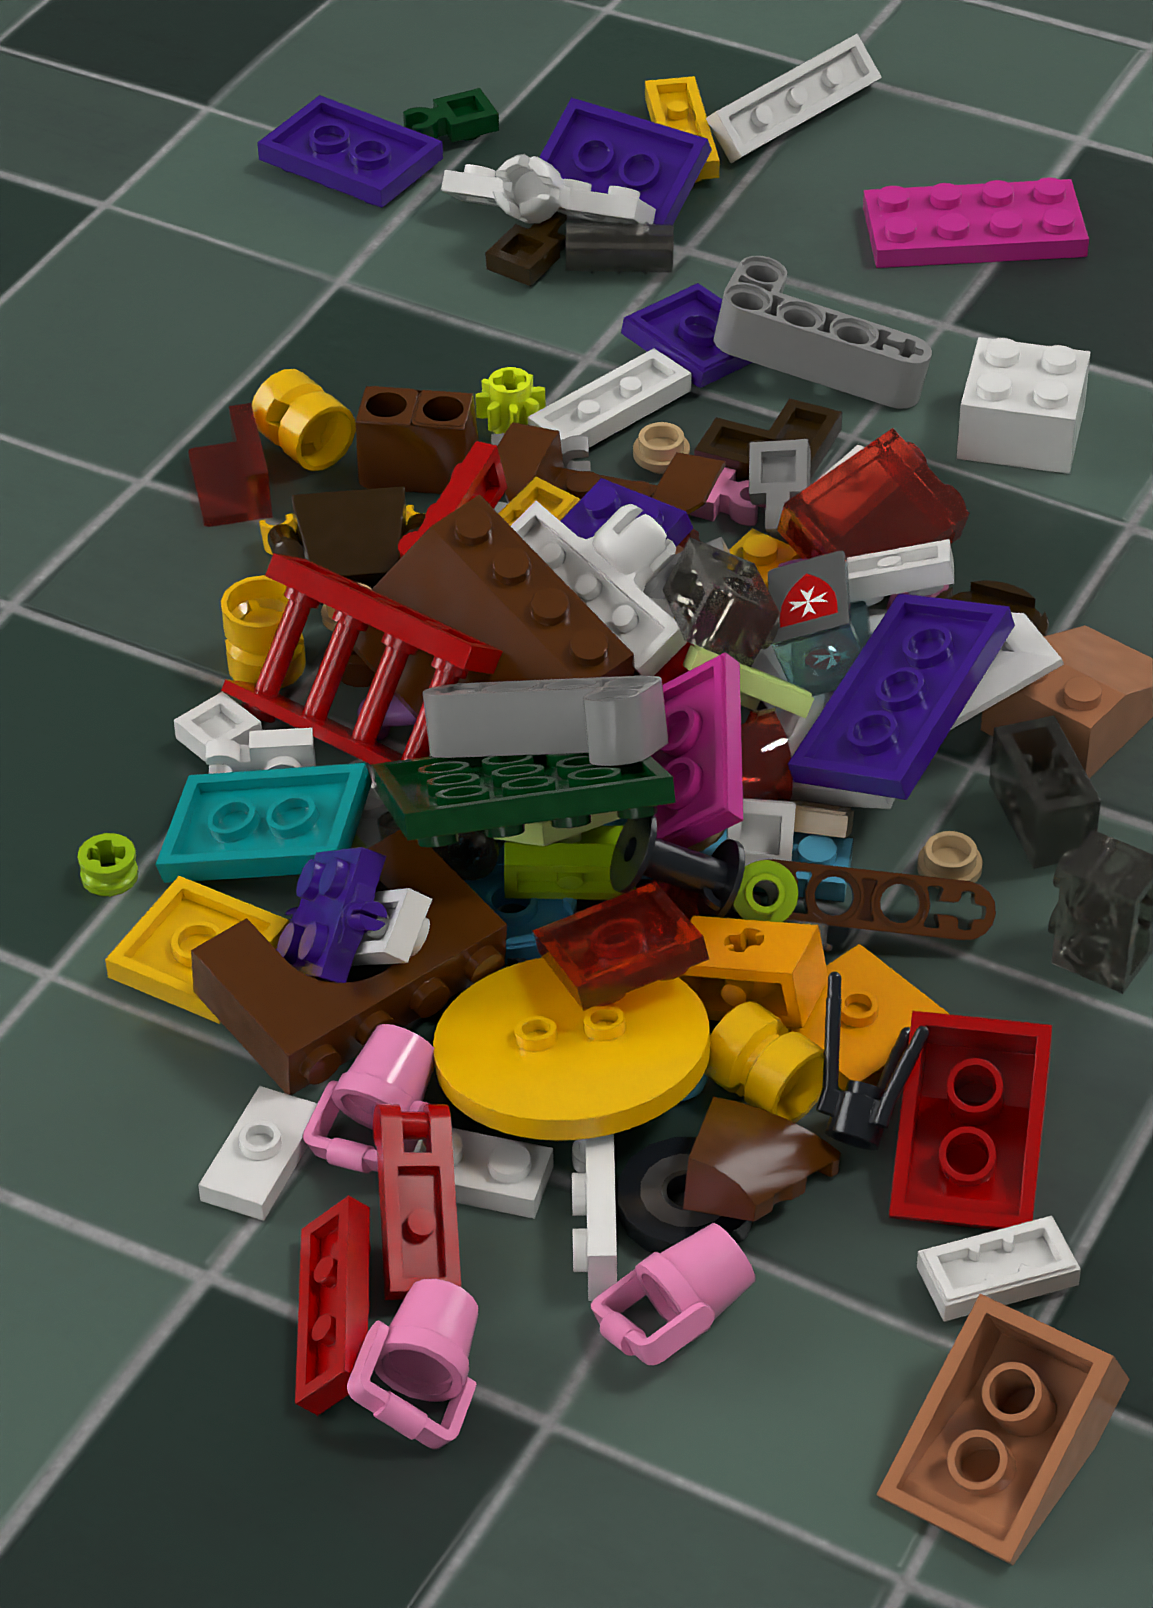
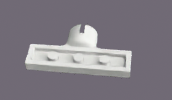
M525 154L516 155L506 160L496 171L487 167L470 164L465 165L464 172L445 170L441 191L460 201L498 206L506 214L528 224L541 223L551 218L558 211L570 218L652 230L656 211L655 208L639 199V191L620 186H609L608 194L592 192L591 184L573 179H562L560 173L551 164L539 157L533 156L530 158Z
M535 501L511 527L634 653L635 672L640 676H654L691 639V636L681 624L643 593L645 586L673 559L676 551L673 541L666 540L667 535L664 529L651 516L644 514L636 518L643 509L633 504L620 507L593 537L584 539L578 537L539 502Z

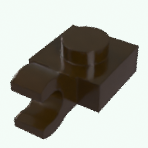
M556 211L551 218L541 223H534L529 229L515 224L485 252L487 270L532 286L561 258L560 252L564 250L569 242L568 236L557 233L561 225L567 221V215Z

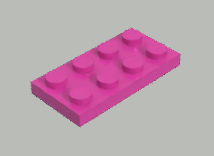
M1048 177L1038 181L1024 182L993 180L985 184L954 185L951 183H939L928 187L903 188L900 186H886L882 189L864 190L863 210L876 268L1087 257L1089 237L1071 179L1060 180Z

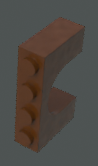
M401 830L367 849L386 856L376 892L410 888L432 898L426 914V918L430 921L427 938L418 953L410 956L408 963H395L376 976L356 982L336 983L318 980L305 975L288 963L247 918L191 950L193 992L288 1095H293L310 1084L317 1085L329 1079L339 1066L359 1055L378 1025L389 1024L403 1028L420 1017H430L441 1010L450 997L461 993L474 983L505 966L507 924L431 847L418 846L417 839L407 841Z

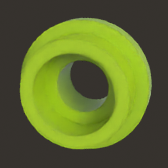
M770 860L752 862L745 866L742 883L733 906L740 917L745 920L783 922L792 914L797 905V882L792 873L780 863ZM762 880L772 882L778 891L776 901L767 907L757 904L752 894L754 886Z

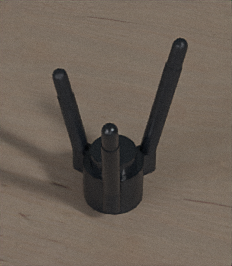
M831 972L828 976L823 1088L816 1111L830 1116L825 1130V1134L829 1137L854 1147L878 1150L884 1128L889 1126L894 1106L920 1056L919 1054L929 1036V1029L926 1026H919L909 1043L910 1027L902 1028L876 1086L850 1080L845 1091H839L842 978L838 972Z

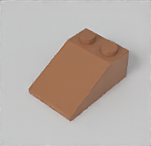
M1086 625L1044 636L1062 658L1064 665L982 711L981 731L1082 783L1088 781L1153 718V658Z
M979 1294L876 1495L880 1499L1014 1565L1097 1446L1130 1379L1113 1355L985 1295Z

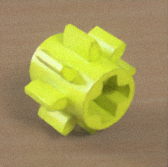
M506 367L494 371L489 379L481 380L482 392L475 394L476 417L481 419L488 418V430L493 431L495 434L505 433L512 422L528 425V416L546 407L545 387H533V375L516 367Z

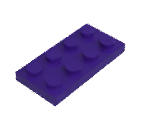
M899 593L788 762L794 782L907 800L1013 630L1015 623L1010 607Z

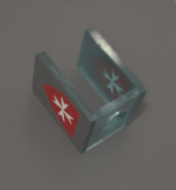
M836 551L777 567L768 572L771 646L787 681L812 693V696L837 689L871 636L869 609L866 602L858 601L850 604L848 560L843 551Z

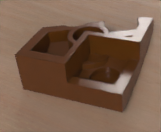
M713 1097L688 1158L683 1209L754 1222L772 1212L775 1203L793 1200L805 1193L807 1176L817 1171L829 1177L837 1175L841 1152L816 1134L786 1118L741 1102Z

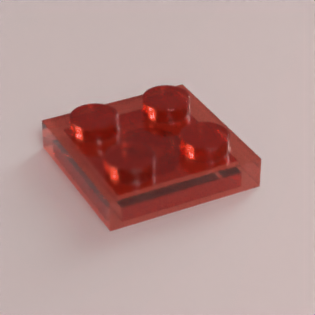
M656 881L532 930L540 955L583 1011L593 1006L613 1004L621 1000L630 991L657 980L664 981L683 975L689 967L709 960L704 936Z

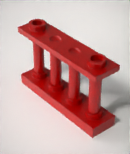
M273 553L265 576L287 586L284 592V596L288 598L285 610L257 683L225 679L221 691L243 701L241 706L259 720L274 723L277 718L296 728H312L314 737L371 765L429 757L430 755L424 701L403 754L376 741L409 655H416L418 649H421L434 656L431 666L436 668V671L429 688L458 684L460 678H467L469 671L494 674L503 651L307 559ZM321 602L335 609L332 619L337 623L305 706L279 694L310 611L312 608L318 609ZM370 625L384 632L381 642L386 647L355 727L352 730L327 716L360 631L367 632Z

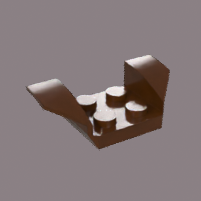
M512 422L497 446L508 487L504 493L508 503L535 477L579 499H582L603 478L684 510L689 515L706 504L716 481L726 466L725 461L676 452L658 485L649 484L644 481H631L599 475L591 471L564 468L560 431Z

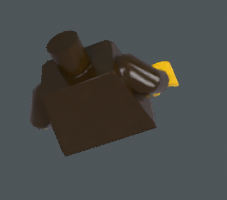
M405 486L292 495L293 514L285 515V522L278 525H269L266 523V520H260L259 525L264 550L267 553L307 559L356 583L365 584L372 589L401 559L398 550L400 539L410 532L418 531L424 522L426 513L415 512L414 505L406 506Z

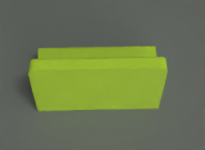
M601 825L582 832V840L576 843H552L547 846H538L506 841L504 843L505 898L635 900L636 886L627 893H621L613 889L610 881L613 851L624 826Z

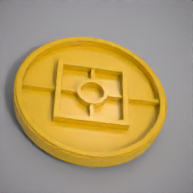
M572 953L536 958L503 968L484 977L452 1001L441 1016L434 1033L433 1047L435 1049L433 1051L436 1075L444 1094L456 1108L474 1121L500 1132L524 1138L555 1141L581 1140L611 1135L637 1127L662 1115L682 1101L696 1087L703 1077L710 1058L708 1015L702 1001L688 984L665 969L644 961L598 953Z

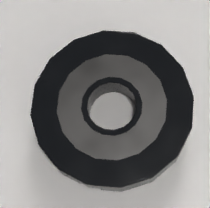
M672 1137L649 1144L629 1159L618 1178V1217L627 1235L647 1252L661 1253L712 1223L720 1225L739 1244L747 1237L753 1226V1221L685 1210L683 1206L675 1204L670 1200L672 1196L685 1192L688 1158L697 1137Z

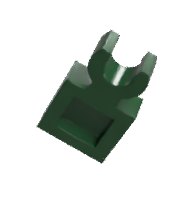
M481 88L433 99V108L414 107L403 112L404 127L435 139L447 135L452 142L459 140L469 141L481 135L499 131V113Z

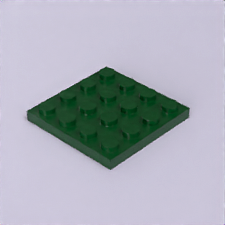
M589 753L456 758L429 756L372 764L375 791L407 841L417 839L418 846L421 847L451 845L458 842L459 833L484 830L485 836L490 838L516 836L525 832V824L551 821V826L554 828L581 827L591 823V815L617 811V817L622 819L645 818L657 814V805L676 803L673 776L651 756L643 761L615 766L592 765L589 761Z

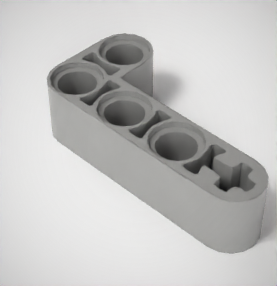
M749 256L740 261L724 290L713 341L722 352L898 409L910 408L919 402L932 356V350L924 340L911 334L783 294L787 270L784 265L775 259L765 256Z
M659 676L459 683L432 687L423 691L429 751L432 757L456 758L589 753V761L592 765L615 766L643 761L668 743L662 678Z

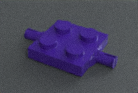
M364 847L316 852L314 860L310 859L306 863L297 883L296 893L301 898L299 907L290 908L285 912L284 915L292 917V919H288L289 924L284 928L276 949L288 963L312 978L327 982L346 983L355 953L364 933L368 930H380L385 923L376 919H387L385 907L381 903L374 901L376 887L386 859L385 855Z

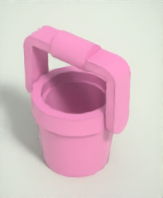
M389 1024L378 1025L348 1072L342 1073L339 1081L333 1080L327 1084L304 1130L303 1140L315 1156L327 1159V1162L333 1166L362 1173L378 1172L377 1150L375 1147L346 1139H330L326 1137L339 1110L373 1130L374 1110L377 1104H399L401 1111H423L424 1106L429 1104L424 1102L423 1098L435 1066L433 1051L435 1048L424 1038L405 1028ZM403 1140L404 1152H413L419 1140Z
M712 1223L661 1253L654 1252L638 1263L633 1271L598 1295L592 1301L591 1309L600 1324V1333L605 1339L628 1356L635 1355L647 1365H657L708 1331L713 1321L755 1282V1274L746 1255L736 1241L720 1225ZM645 1295H647L659 1315L667 1322L666 1325L648 1338L642 1329L621 1314Z
M422 1279L415 1282L409 1289L391 1324L387 1326L378 1320L368 1331L347 1383L350 1397L361 1406L373 1412V1416L407 1438L411 1440L416 1439L431 1449H440L457 1438L477 1385L474 1380L468 1377V1357L478 1318V1305L474 1298L463 1288L451 1282L439 1279ZM373 1370L389 1387L408 1397L429 1402L450 1400L441 1425L428 1418L426 1413L391 1391L387 1392L372 1383L370 1378Z

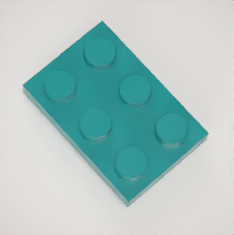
M365 763L189 775L155 864L163 882H174L178 876L191 881L300 875L306 863L310 859L314 860L316 852L351 848L373 782Z

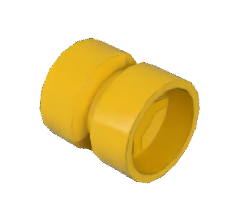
M283 369L271 375L262 383L253 397L250 414L251 421L256 429L275 445L280 446L288 456L305 469L319 471L334 465L346 454L353 443L356 422L351 411L332 395L325 393L322 387L303 372L296 369Z
M265 575L247 577L235 582L224 592L221 599L225 637L227 638L225 645L230 676L235 681L257 683L288 602V598L284 596L287 586ZM301 634L281 688L293 684L304 672L306 658L303 634Z
M748 1001L728 1012L714 1028L710 1035V1058L704 1073L726 1091L736 1093L740 1097L744 1096L747 1105L766 1110L797 1123L808 1114L819 1100L823 1088L824 1049L801 1033L789 1032V1029L783 1025L780 1018L760 1004Z

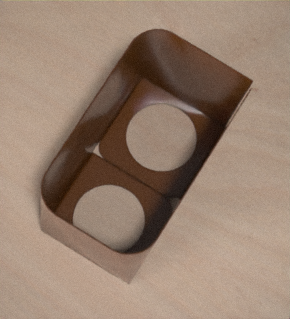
M366 386L356 418L359 483L368 489L405 486V492L442 494L450 482L456 465L463 462L474 443L479 441L473 393Z

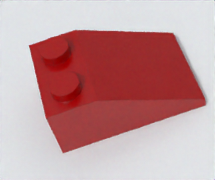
M912 1010L909 1043L919 1026H926L929 1029V1036L903 1088L889 1218L999 1230L1033 1221L1052 1049V1025Z

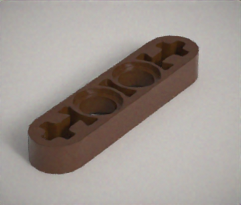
M767 859L785 866L794 876L797 885L796 872L809 873V878L803 891V902L806 912L804 914L792 912L785 921L952 940H973L986 934L993 925L996 916L995 901L990 892L981 884L971 881ZM828 877L843 879L852 891L851 904L840 915L831 916L825 914L818 908L815 902L817 886ZM894 884L908 886L917 897L918 906L916 912L911 919L904 923L890 921L881 910L880 901L882 894L888 887ZM932 886L940 889L935 900L937 902H959L962 891L971 893V904L982 907L981 918L970 920L967 930L958 929V918L950 915L934 914L936 927H924V922L930 909V897L927 887ZM753 894L755 902L761 905L760 896Z

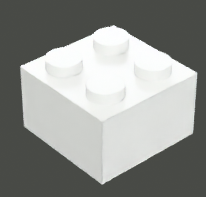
M978 337L960 406L957 459L1070 474L1085 408L1091 352L1075 350L1062 345L1044 346L1015 342L1008 338L990 339Z

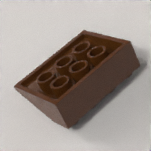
M480 494L432 525L371 589L503 651L494 674L469 671L467 678H460L458 684L635 676L634 653ZM369 625L367 632L360 631L353 650L376 673L386 645L381 642L384 632ZM418 649L416 655H409L394 693L416 719L424 701L423 691L429 688L436 668L431 666L434 656L421 649Z

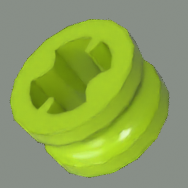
M103 833L86 840L79 848L77 858L81 869L80 877L84 888L90 893L99 896H115L131 889L136 883L139 874L135 861L136 850L133 842L127 837L116 833ZM105 863H115L113 866L101 867Z

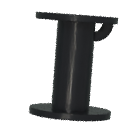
M655 815L645 818L628 819L618 837L612 855L610 881L613 889L621 893H627L638 884L644 875L698 894L697 908L699 916L723 918L731 908L742 883L745 869L743 845L739 841L727 839L715 849L711 856L657 838V820Z

